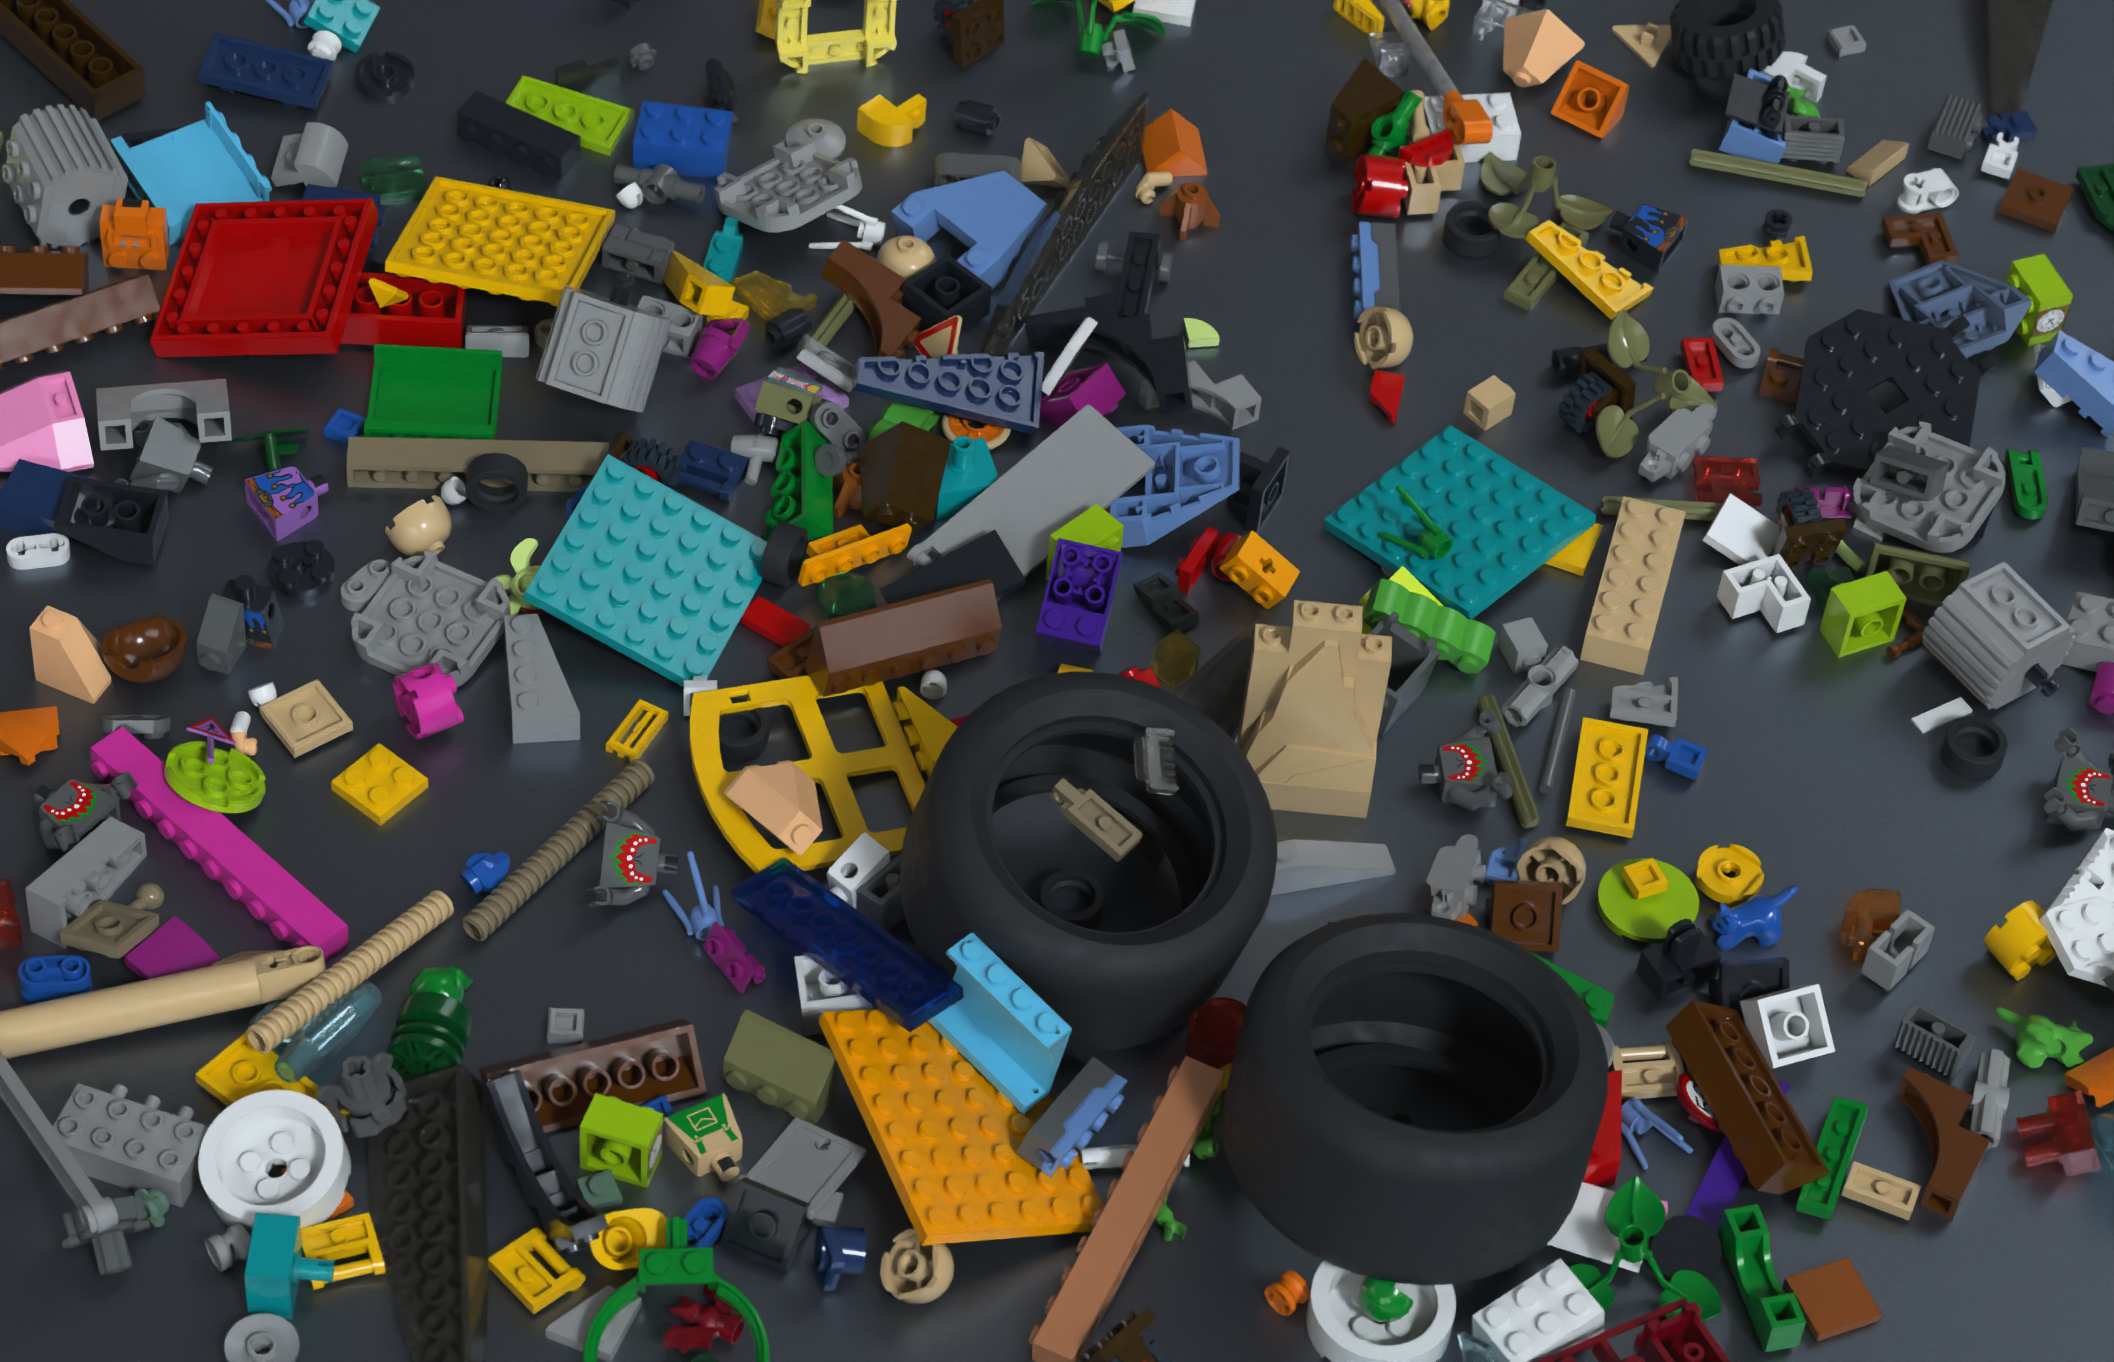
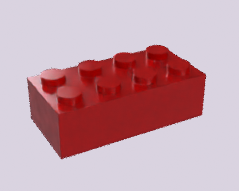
M362 272L340 343L462 349L466 312V289L443 282L431 283L426 279L412 276L400 277L396 274ZM370 278H376L407 292L409 295L407 300L380 308L368 283Z

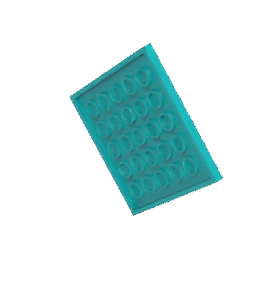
M1450 425L1324 519L1323 529L1394 574L1404 566L1442 605L1463 614L1467 619L1472 620L1595 524L1596 514ZM1396 486H1402L1433 523L1453 540V546L1446 556L1436 560L1430 555L1425 560L1418 553L1380 537V532L1384 531L1421 546L1419 537L1426 527L1419 519V516L1397 492Z
M607 454L522 599L684 687V680H693V676H707L708 678L763 580L761 577V563L767 541Z

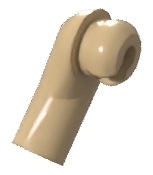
M1157 171L1145 173L1135 187L1136 198L1143 204L1151 203L1153 201L1152 197H1155V192L1153 191L1155 187L1171 185L1173 180L1171 172Z

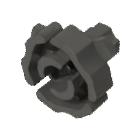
M379 1051L372 1061L364 1055L359 1057L350 1056L341 1064L343 1071L337 1072L329 1085L317 1088L318 1102L328 1105L329 1111L335 1118L341 1132H348L350 1130L346 1116L341 1113V1106L355 1116V1118L350 1119V1125L354 1136L357 1138L379 1134L387 1126L396 1124L407 1110L404 1099L407 1091L403 1079L395 1069L391 1068L394 1060L392 1055ZM391 1087H394L397 1090L394 1100L387 1106L386 1102L392 1097Z
M141 1196L111 1199L118 1214V1224L98 1234H88L85 1231L80 1220L78 1208L74 1209L73 1212L63 1214L62 1219L68 1239L61 1241L62 1247L72 1248L92 1242L100 1275L114 1274L132 1268L133 1265L125 1234L150 1228L149 1220H145L146 1215Z

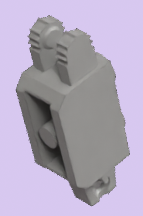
M1702 403L1693 412L1686 408L1676 409L1648 435L1644 459L1640 463L1638 473L1641 476H1645L1649 481L1654 482L1662 476L1671 479L1679 471H1685L1692 459L1697 454L1702 455L1709 447L1711 442L1709 434L1713 429L1712 419L1716 417L1717 409L1707 403Z
M1471 834L1460 836L1455 846H1445L1438 850L1426 879V908L1431 912V916L1455 920L1456 917L1465 918L1469 906L1475 905L1478 892L1477 886L1478 884L1483 885L1486 874V866L1481 864V851L1477 850V836Z

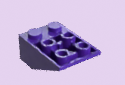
M1059 538L1036 628L1038 641L1094 654H1102L1123 552Z

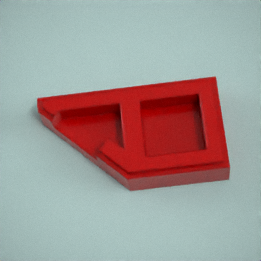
M1375 370L1369 400L1387 414V419L1390 423L1395 424L1406 375Z

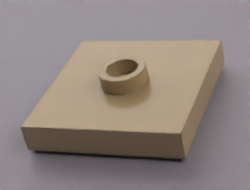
M318 679L259 706L261 717L294 758L353 730L352 720Z

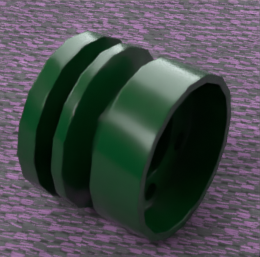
M422 992L406 997L401 1004L396 1020V1029L392 1033L391 1043L388 1045L386 1052L392 1055L394 1059L391 1068L395 1069L401 1077L418 1084L434 1086L454 1081L459 1074L461 1062L464 1058V1048L468 1044L473 1028V1016L469 1010L459 1001L444 994Z

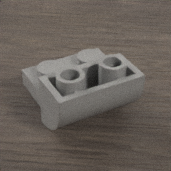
M307 122L303 133L283 136L271 175L275 187L295 185L303 182L306 187L307 184L337 187L348 143L339 131L329 125L318 122Z

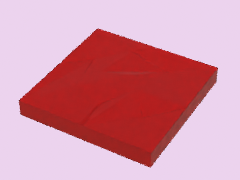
M373 198L196 203L150 338V343L156 356L337 354L379 217Z

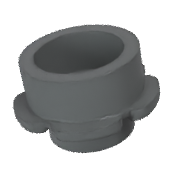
M648 43L638 44L628 53L631 67H638L639 70L650 68L655 62L653 57L657 55V51L651 49Z

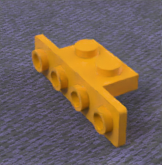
M906 523L871 536L860 524L809 542L806 553L810 558L802 563L798 583L802 587L812 583H819L826 578L840 573H847L853 568L874 563L886 556L899 554L907 548L912 527Z

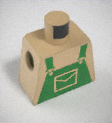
M725 1094L664 1118L663 1140L695 1176L701 1177L716 1171L720 1180L725 1182L738 1175L740 1169L735 1162L742 1158L743 1139Z

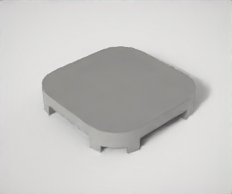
M805 139L804 144L791 148H786L783 142L773 146L774 158L739 177L726 172L722 173L717 177L718 186L714 188L718 209L724 215L733 217L761 231L784 232L800 227L852 199L861 191L862 182L857 160L850 157L842 162L818 153L815 141Z
M1919 421V426L1906 427L1901 430L1895 427L1888 433V443L1885 447L1892 445L1949 463L1943 492L1928 502L1916 500L1909 495L1899 492L1887 491L1885 488L1870 484L1872 464L1862 479L1857 477L1853 486L1854 511L1860 521L1868 526L1928 551L1947 553L1963 548L1978 531L2002 496L2005 488V470L2003 464L1998 459V452L1987 447L1983 453L1931 432V424Z
M424 550V555L412 556L405 560L398 557L391 564L392 574L362 614L355 612L353 615L351 626L354 648L359 657L367 663L396 676L437 662L443 674H451L456 686L459 687L472 677L504 633V615H511L509 597L503 589V584L494 577L489 582H486L439 562L435 552Z

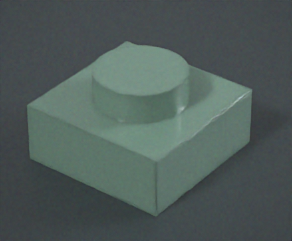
M611 1169L576 1179L577 1190L595 1210L603 1212L622 1206L623 1197Z

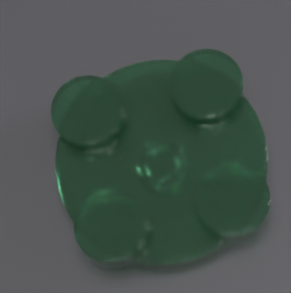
M849 572L839 573L826 578L816 587V597L818 598L819 605L826 612V620L877 608L875 589L871 582L861 575Z

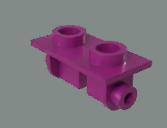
M1846 486L1841 488H1825L1824 493H1820L1819 488H1809L1810 491L1814 492V498L1818 500L1817 507L1820 508L1823 518H1852L1849 502H1853L1852 489H1847ZM1795 487L1794 490L1805 488Z
M714 922L702 948L738 992L743 994L749 982L759 984L765 979V968L757 962L752 954L744 955L747 948L738 939L733 929L721 927L718 922Z

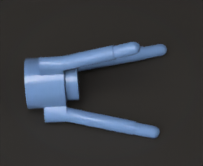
M266 0L273 9L285 18L289 26L296 24L301 29L310 27L303 22L314 0H292L289 4V13L274 0Z
M688 851L687 857L700 905L692 909V915L689 919L667 889H664L662 894L684 924L687 935L695 934L698 940H706L714 922H718L721 927H724L721 917L719 887L715 885L712 888L713 908H711L707 904L694 853Z
M1637 1097L1629 1099L1622 1105L1621 1133L1626 1137L1642 1169H1648V1164L1632 1134L1633 1132L1644 1134L1654 1126L1688 1154L1693 1152L1692 1147L1684 1142L1683 1136L1652 1113Z

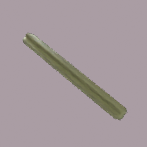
M1696 148L1692 149L1689 159V165L1860 198L1865 196L1867 181Z

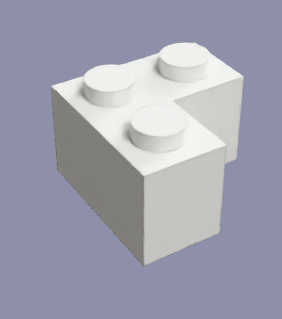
M1780 554L1724 570L1717 593V598L1732 619L1761 611L1776 633L1804 625L1811 598Z

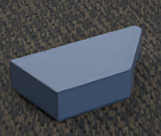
M1523 837L1518 839V843L1506 848L1499 847L1490 851L1483 885L1492 887L1493 880L1518 881L1517 863L1527 848L1529 838Z

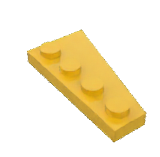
M1550 220L1529 231L1525 239L1611 320L1621 310L1627 311L1649 297L1654 289L1646 282L1640 285L1631 279L1632 273L1621 267L1617 270L1604 261L1606 257L1598 251L1586 250L1581 246V240Z

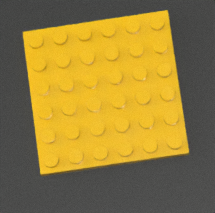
M435 176L385 260V272L395 273L400 277L412 276L422 278L431 283L443 282L454 284L462 289L475 288L485 290L494 295L506 294L517 296L526 301L538 300L558 306L564 286L580 288L615 221L616 210Z

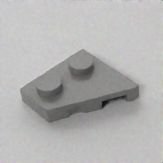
M1670 677L1667 684L1652 686L1651 681H1646L1636 685L1612 687L1609 718L1648 723L1656 726L1675 727L1679 678Z
M609 1285L549 1324L546 1328V1338L584 1352L586 1335L594 1316L617 1288ZM641 1297L622 1309L608 1324L599 1342L597 1358L607 1362L612 1361L642 1306Z

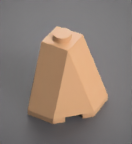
M1549 9L1508 17L1504 25L1503 71L1516 85L1522 88L1543 84L1584 47L1585 42Z
M47 605L29 627L35 679L45 685L95 704L112 682L108 666L101 652L100 643L77 617Z
M791 760L778 761L777 764L768 766H745L723 792L768 832L800 857L823 831L815 781Z

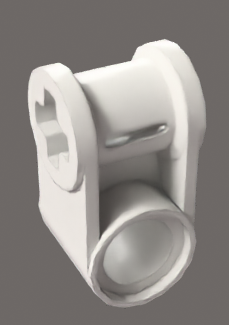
M1941 168L1906 175L1903 180L1904 191L1898 197L1897 205L1902 211L1911 214L1934 208H1944L1957 199L1959 191Z

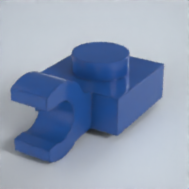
M1653 734L1645 757L1655 762L1666 760L1664 768L1695 781L1705 761L1708 749L1680 737L1677 738L1674 744L1660 735Z

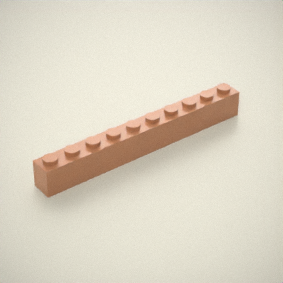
M1185 1056L1180 1068L1177 1066L1173 1067L1167 1081L1169 1088L1165 1095H1158L1152 1109L1154 1116L1151 1122L1143 1123L1137 1137L1139 1144L1135 1152L1132 1150L1128 1151L1122 1164L1124 1172L1120 1180L1114 1178L1106 1196L1109 1200L1105 1208L1099 1207L1091 1223L1093 1230L1090 1236L1082 1237L1076 1250L1078 1258L1074 1266L1068 1265L1060 1281L1062 1288L1058 1296L1052 1294L1048 1300L1044 1312L1047 1316L1043 1324L1037 1323L1032 1330L1029 1338V1344L1032 1345V1360L1036 1362H1080L1079 1358L1087 1349L1221 1095L1225 1072L1188 1056Z

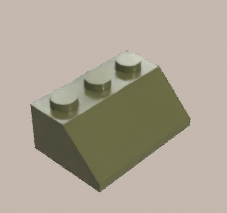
M1872 541L1866 561L1864 577L1869 574L1875 575L1888 571L1907 598L1906 600L1942 606L1944 599L1951 595L1959 587L1960 583L1967 580L1971 563L1961 559Z
M745 1009L723 1060V1081L727 1082L734 1089L743 1090L758 1097L765 1104L777 1106L789 1112L794 1118L798 1117L814 1125L836 1096L838 1063L832 1050Z

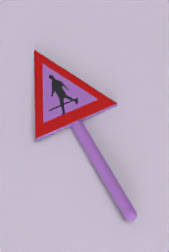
M212 716L188 726L186 729L207 737V762L209 764L214 763V739L231 745L236 744Z

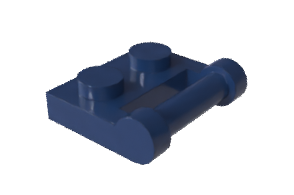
M689 440L680 456L681 460L679 463H682L683 467L675 486L678 487L682 484L718 495L720 500L730 502L747 471L749 458Z

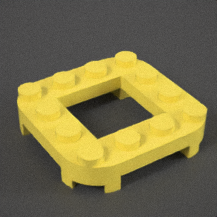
M776 0L775 44L781 63L784 62L786 65L795 68L796 72L800 74H808V65L864 59L866 67L877 65L876 59L886 54L890 49L895 50L897 45L894 34L897 0H864L863 29L807 35L808 7H811V0Z

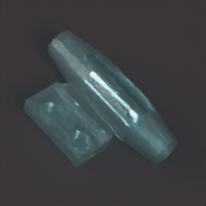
M369 982L357 985L347 994H342V997L336 998L332 1004L327 1005L326 1009L320 1011L317 1016L313 1017L310 1022L305 1024L300 1030H297L292 1036H288L284 1042H289V1044L274 1065L278 1076L288 1083H295L330 1061L362 1031L380 1006L382 995L379 989ZM288 998L270 1002L249 1021L250 1026L255 1025L258 1020L263 1019L266 1014L271 1013L274 1008L278 1007L282 1002H286Z

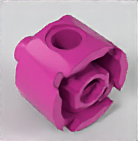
M437 662L393 678L396 680L392 682L396 706L400 716L406 715L410 720V723L405 724L413 738L420 740L452 728L464 721L462 710L455 703L453 696L457 692L456 683L451 674H443Z

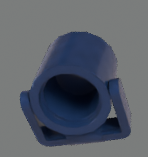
M819 1225L814 1244L813 1269L822 1292L836 1290L841 1274L861 1275L866 1255V1234L864 1228Z

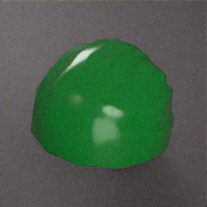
M454 964L449 968H424L412 980L408 996L415 993L433 992L444 994L461 1003L464 990L470 987L473 980L459 966Z
M1365 1276L1358 1298L1363 1312L1369 1318L1377 1322H1394L1409 1313L1414 1302L1407 1295L1393 1288L1396 1284L1395 1282Z

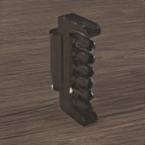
M1147 727L1143 732V737H1137L1133 740L1136 779L1139 781L1146 780L1148 793L1175 795L1179 788L1176 784V779L1169 778L1176 776V772L1172 770L1175 768V764L1172 763L1175 757L1174 755H1169L1174 753V748L1166 747L1174 745V741L1171 739L1175 732L1172 729Z

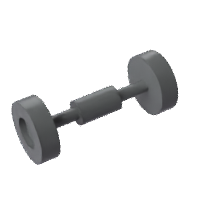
M1100 239L1095 270L1105 271L1107 259L1124 262L1125 253L1124 256L1110 254V241ZM1164 251L1161 263H1157L1156 269H1160L1158 282L1168 283L1173 253Z
M836 444L823 445L815 454V466L818 472L825 477L838 476L845 469V465L852 462H860L859 451L844 452Z

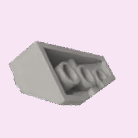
M1279 834L1277 835L1276 872L1271 895L1394 875L1396 869L1386 844Z

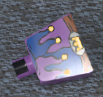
M293 466L245 480L246 503L276 541L285 538L315 519L319 514L318 496L329 491L328 484L321 474L306 480L299 470Z

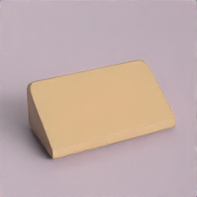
M1882 140L1847 167L1846 172L1857 179L1866 180L1867 185L1870 187L1906 158L1909 144L1901 141Z

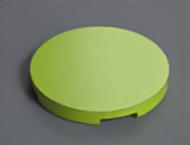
M207 741L187 742L174 747L169 752L164 765L165 778L177 794L187 801L211 811L222 813L247 812L256 808L262 802L265 794L264 781L266 777L263 771L252 759L231 748L230 752L214 748V763L209 764L207 762Z
M1649 858L1629 859L1614 865L1604 874L1597 892L1596 904L1599 915L1612 932L1619 937L1624 935L1633 940L1646 942V945L1649 946L1654 943L1660 944L1665 942L1669 927L1683 919H1690L1693 923L1695 922L1699 910L1698 893L1691 880L1682 871L1668 863L1655 860L1669 882L1667 891L1636 900L1621 876L1624 866Z

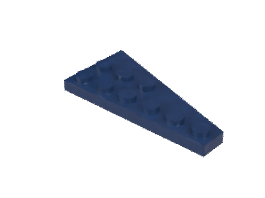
M1015 352L1007 353L1006 356L991 357L988 353L951 354L927 359L926 355L914 356L913 359L900 360L895 356L859 357L855 364L853 390L1035 435L1039 429L1044 352H1034L1033 355L1019 356V353Z

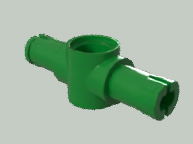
M1406 89L1394 111H1390L1388 115H1381L1373 122L1371 133L1374 137L1371 141L1373 145L1367 155L1388 156L1393 151H1399L1400 146L1407 145L1410 137L1407 129L1410 125L1409 120L1423 100L1421 97Z

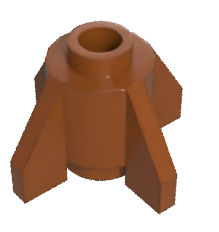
M1198 183L1182 184L1160 204L1159 215L1174 218L1175 215L1177 222L1181 225L1180 240L1185 241L1189 228L1197 227L1203 220V225L1215 228L1219 226L1220 214L1208 196L1207 190Z
M852 462L845 466L840 475L833 476V487L840 491L833 516L838 519L849 510V507L852 509H863L860 462Z

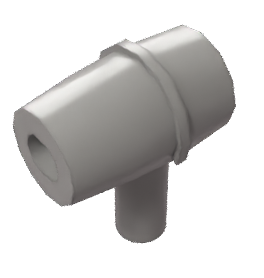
M762 433L735 434L733 436L731 452L749 458L744 479L747 485L754 486L757 484L762 462H775L777 459L779 443L776 437L766 436Z

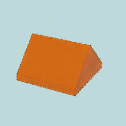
M1576 60L1550 114L1603 139L1623 117L1630 85Z
M1172 108L1139 131L1146 173L1169 171L1172 177L1207 175V167L1198 128Z

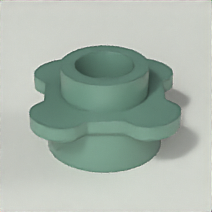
M143 1188L138 1189L135 1192V1197L141 1196L146 1215L145 1220H149L155 1227H161L165 1223L163 1215L169 1210L168 1199L157 1189H149L147 1191Z

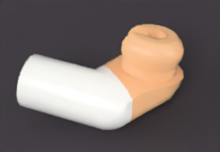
M239 711L235 714L230 727L231 738L236 742L234 748L244 755L254 756L257 753L258 746L256 745L258 741L256 738H247L251 717L247 712Z

